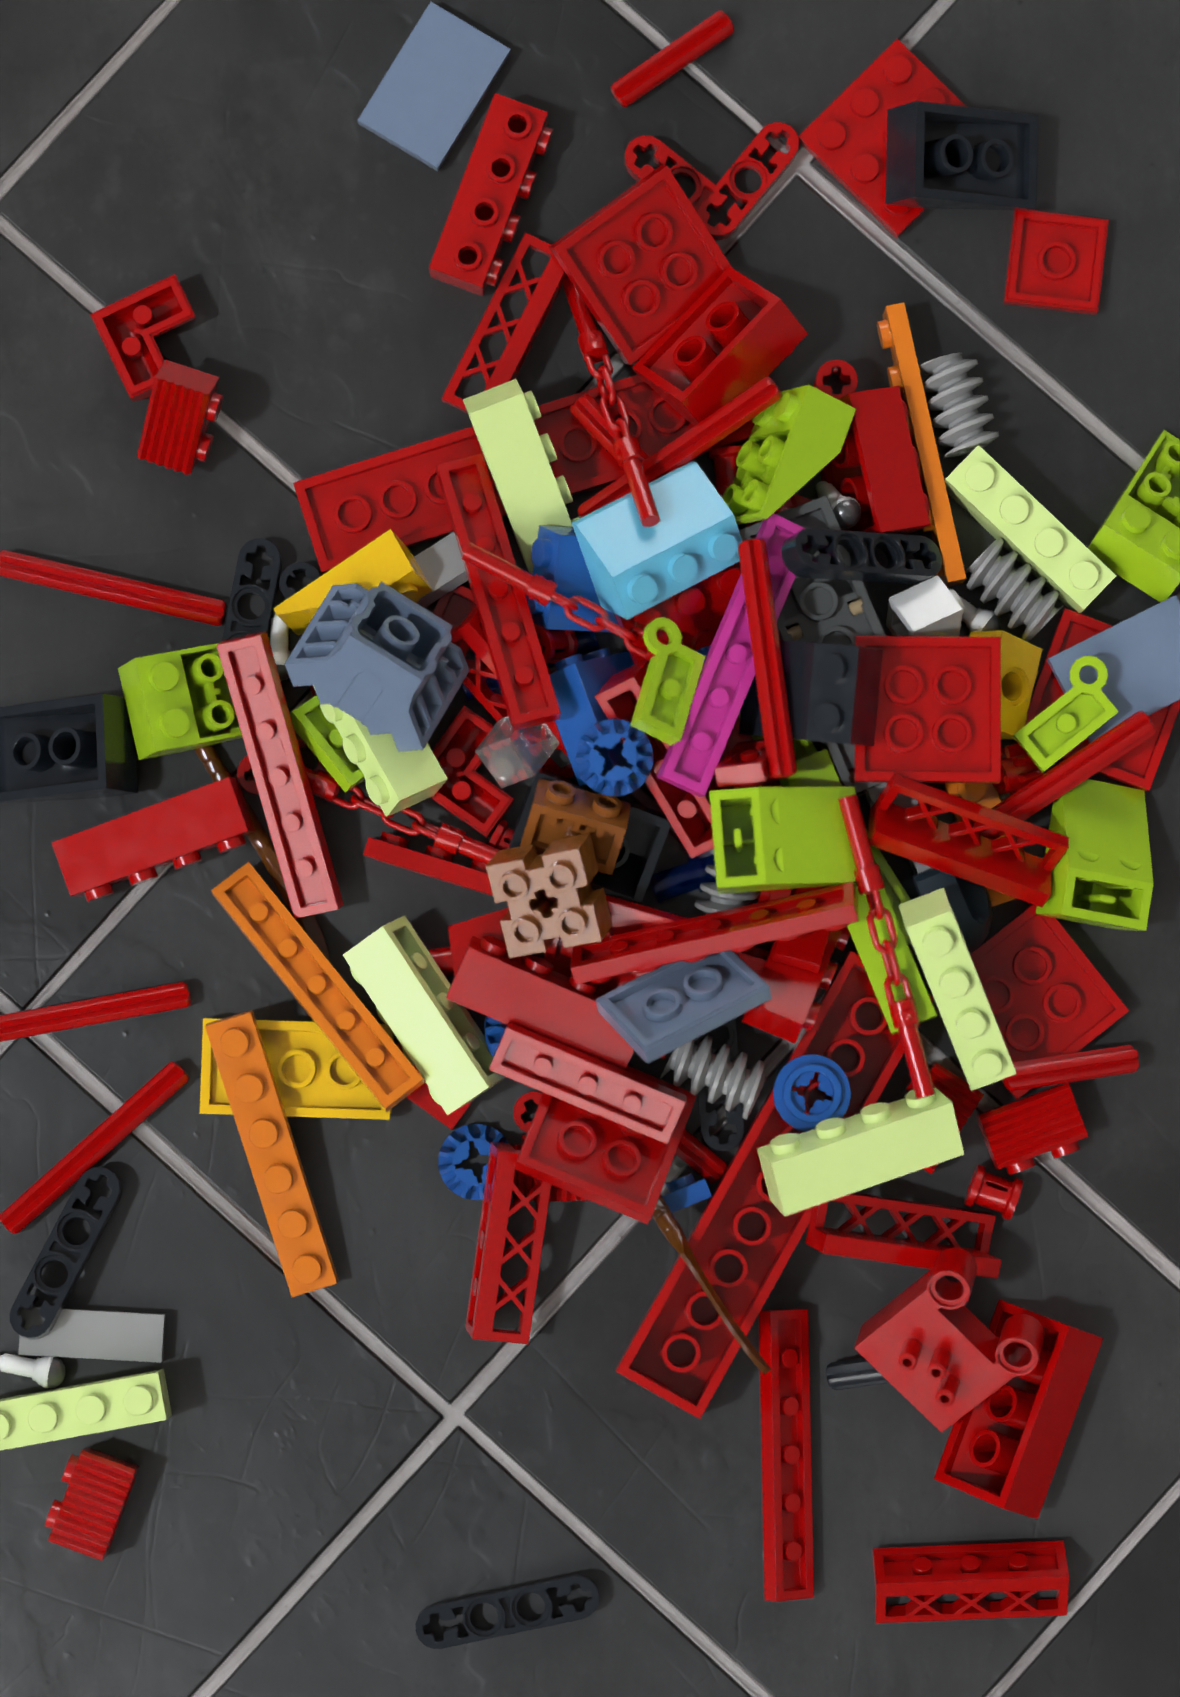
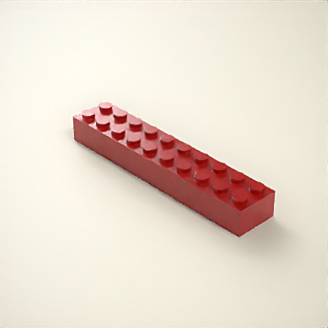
M849 951L846 954L828 990L823 995L820 1001L822 1006L812 1030L805 1029L786 1062L787 1064L791 1060L804 1055H820L831 1059L841 1067L848 1078L851 1092L848 1109L841 1119L859 1114L862 1108L878 1101L904 1054L899 1032L891 1034L860 956L853 951ZM929 995L931 1002H933L934 997ZM815 1072L814 1078L810 1080L808 1086L791 1087L792 1091L798 1092V1095L805 1098L804 1105L806 1109L804 1114L807 1115L809 1108H812L815 1101L832 1100V1096L825 1095V1092L818 1089L817 1072ZM774 1085L687 1239L701 1270L745 1336L750 1331L809 1225L813 1208L784 1216L769 1198L757 1148L769 1145L773 1138L782 1134H801L806 1132L792 1127L782 1119L774 1105ZM678 1255L615 1369L622 1376L701 1419L741 1346L680 1255Z

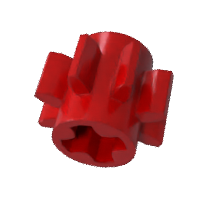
M1015 743L1001 748V782L992 783V785L999 794L1005 795L1010 793L1011 796L1045 772L1042 773L1019 743Z

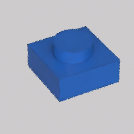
M692 1173L666 1183L668 1193L662 1195L672 1213L712 1197L705 1178L695 1181Z

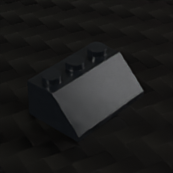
M536 766L520 808L508 849L520 847L538 779L564 781L574 788L596 794L600 793L594 791L588 785L579 787L578 782ZM615 796L619 800L628 802L631 805L627 830L612 875L597 872L590 884L592 890L604 888L605 895L641 905L671 824L664 813Z

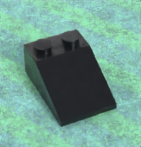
M915 101L888 109L885 204L931 209L1036 210L1038 115Z
M779 640L792 738L874 746L883 649ZM755 675L741 707L739 734L764 736Z
M100 693L0 707V804L95 799L138 793L136 746L124 697Z

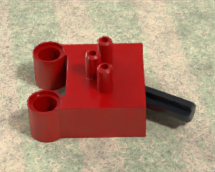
M958 1248L946 1249L937 1256L931 1270L862 1324L854 1349L863 1358L828 1364L826 1368L828 1385L834 1390H843L890 1383L942 1433L1014 1376L1029 1374L1036 1368L1045 1338L1044 1327L1033 1316L1017 1314L1006 1320L1003 1324L1000 1338H997L965 1306L969 1300L978 1270L975 1259L965 1250ZM944 1276H954L961 1282L949 1281ZM1012 1342L1023 1343L1028 1348L1017 1347Z

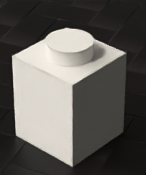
M937 575L889 597L886 626L893 636L959 637L964 606L957 592L953 589L949 590Z

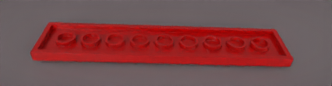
M638 374L613 382L616 395L623 399L630 418V435L637 438L640 448L649 457L694 427ZM598 387L539 405L542 417L534 420L539 436L548 433L558 460L550 462L554 477L564 476L571 496L609 485L625 474L620 469L618 462L570 413V406L585 393L590 394L600 405L601 394ZM615 402V405L608 409L611 417L616 421L622 417L619 407ZM752 419L699 456L708 454L710 449L733 446L748 441L754 426ZM473 426L294 482L295 491L322 575L390 529L408 548L454 532L436 468L437 464L483 453ZM485 460L502 518L507 517Z

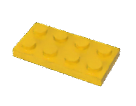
M203 1018L199 1114L233 1115L205 1028L207 1023L220 1019ZM256 1020L287 1117L391 1120L392 1109L388 1112L384 1110L315 1022ZM380 1024L394 1041V1033L387 1024Z

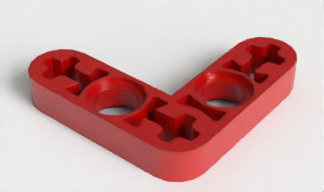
M774 122L766 125L716 185L653 136L642 135L634 138L628 144L625 150V166L627 172L639 182L655 169L648 164L644 165L641 169L636 166L637 155L635 152L637 150L645 153L650 148L655 151L654 162L658 166L671 162L674 166L670 168V171L674 177L687 176L694 182L696 191L689 198V201L714 240H723L735 233L791 165L798 152L799 139L796 131L786 123ZM782 135L787 138L785 148L789 152L784 154L778 151L769 160L768 167L775 170L770 174L762 162L751 158L753 153H756L761 160L769 150L770 143L767 138L770 136L777 140ZM744 169L756 171L762 181L760 188L750 194L739 191L734 182L737 173ZM727 189L735 201L746 206L741 210L734 203L728 210L726 217L730 224L725 226L718 223L715 227L709 225L710 214L707 211L710 208L719 211L724 206L728 196L721 194V192Z

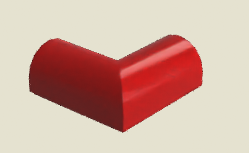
M176 274L90 314L131 401H139L151 396L155 375L165 361L154 338L196 319Z
M464 705L432 750L448 779L437 793L430 798L480 834L489 838L494 833L501 819L504 820L515 799L478 774L477 771L504 733Z

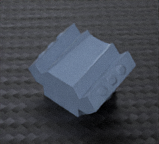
M382 581L378 587L371 588L369 591L357 583L333 585L285 663L293 687L314 685L320 704H330L362 722L361 724L368 728L370 735L391 733L398 752L424 749L469 672L462 649L451 642L450 630L453 626Z

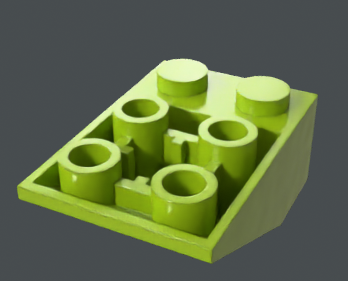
M805 385L781 391L782 395L779 401L752 418L754 426L749 440L744 443L737 455L736 465L738 470L734 481L722 496V499L734 514L737 525L769 518L841 452L856 409L811 385Z
M1163 430L1087 547L1112 572L1160 603L1167 600L1180 583V440Z
M219 643L134 658L118 668L139 760L185 752L243 738L216 645Z
M1086 779L1053 801L1049 830L1069 837V848L1051 871V896L1043 907H1036V914L1115 930L1146 931L1154 883L1145 791ZM1046 847L1045 855L1050 848Z
M855 786L753 787L709 791L718 895L833 886L849 882L857 884L854 875L856 867L838 802L840 798L856 795Z

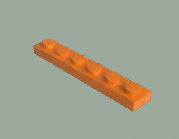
M902 302L885 307L883 312L884 320L877 321L878 335L882 349L890 348L894 366L887 367L890 387L899 386L902 400L907 405L909 413L908 428L911 441L919 456L918 472L923 492L929 500L930 525L922 529L923 532L931 531L933 542L939 548L942 556V567L933 577L937 575L942 577L946 587L963 584L966 574L905 303Z
M249 862L211 890L215 899L386 1112L424 1084L423 1077Z
M253 1010L207 1023L205 1028L291 1297L335 1285L339 1279Z

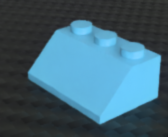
M694 461L649 483L660 516L658 524L652 527L642 526L631 492L572 522L601 607L628 620L740 561L738 547L742 542V538L734 514L699 465Z

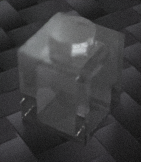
M509 716L498 720L475 752L499 786L504 788L535 776L559 745V741L546 723L513 731Z

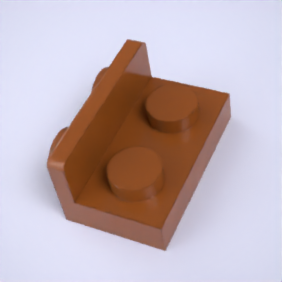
M538 779L520 846L535 844L537 855H541L553 840L590 833L599 867L598 872L612 875L627 830L631 805L628 802L619 800L615 796L596 794L574 788L564 781Z

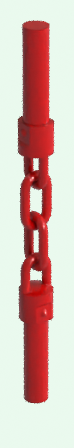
M566 278L563 282V287L578 329V344L589 373L594 378H597L601 394L600 408L606 425L614 431L616 442L613 444L615 456L620 469L625 472L642 526L652 527L659 523L660 516L642 465L644 458L639 442L629 432L631 423L625 403L620 396L616 395L611 377L613 367L603 334L600 330H597L593 315L570 279ZM603 361L604 365L599 366L598 370H596L594 364ZM616 402L622 418H618L613 423L608 408L613 407Z
M469 542L461 559L524 591L529 599L536 600L544 607L550 601L564 607V613L567 618L590 631L599 632L606 629L624 639V645L630 652L650 662V658L655 656L649 650L646 652L631 643L638 641L636 634L643 636V628L632 627L627 630L610 621L609 614L603 607L581 596L566 598L556 592L557 583L547 580L542 575H532ZM576 603H580L599 613L601 616L595 618V622L598 625L592 624L572 613V611L578 610ZM657 636L660 643L668 644V641Z
M247 756L246 762L250 764L249 758ZM305 767L312 794L350 810L362 808L381 816L384 824L411 836L423 834L434 839V847L455 855L460 853L486 865L499 851L497 848L466 836V832L445 822L440 827L428 823L421 813L411 808H406L400 812L417 819L412 822V828L390 819L395 814L386 817L380 805L374 804L370 797L365 796L362 789L357 785L350 789V791L356 793L351 796V802L337 797L341 787L330 773L323 770L316 772Z
M857 795L838 799L856 867L854 875L857 889L860 895H866L870 909L867 914V925L872 944L882 954L887 974L884 981V990L894 1029L898 1028L916 1099L934 1095L935 1091L917 1026L920 1019L907 977L900 973L894 950L898 943L894 922L890 911L883 907L879 893L880 890L885 888L879 866L878 864L875 865L858 797ZM884 916L890 941L884 939L880 944L874 919L879 921ZM902 983L906 998L895 1001L891 984L897 987Z

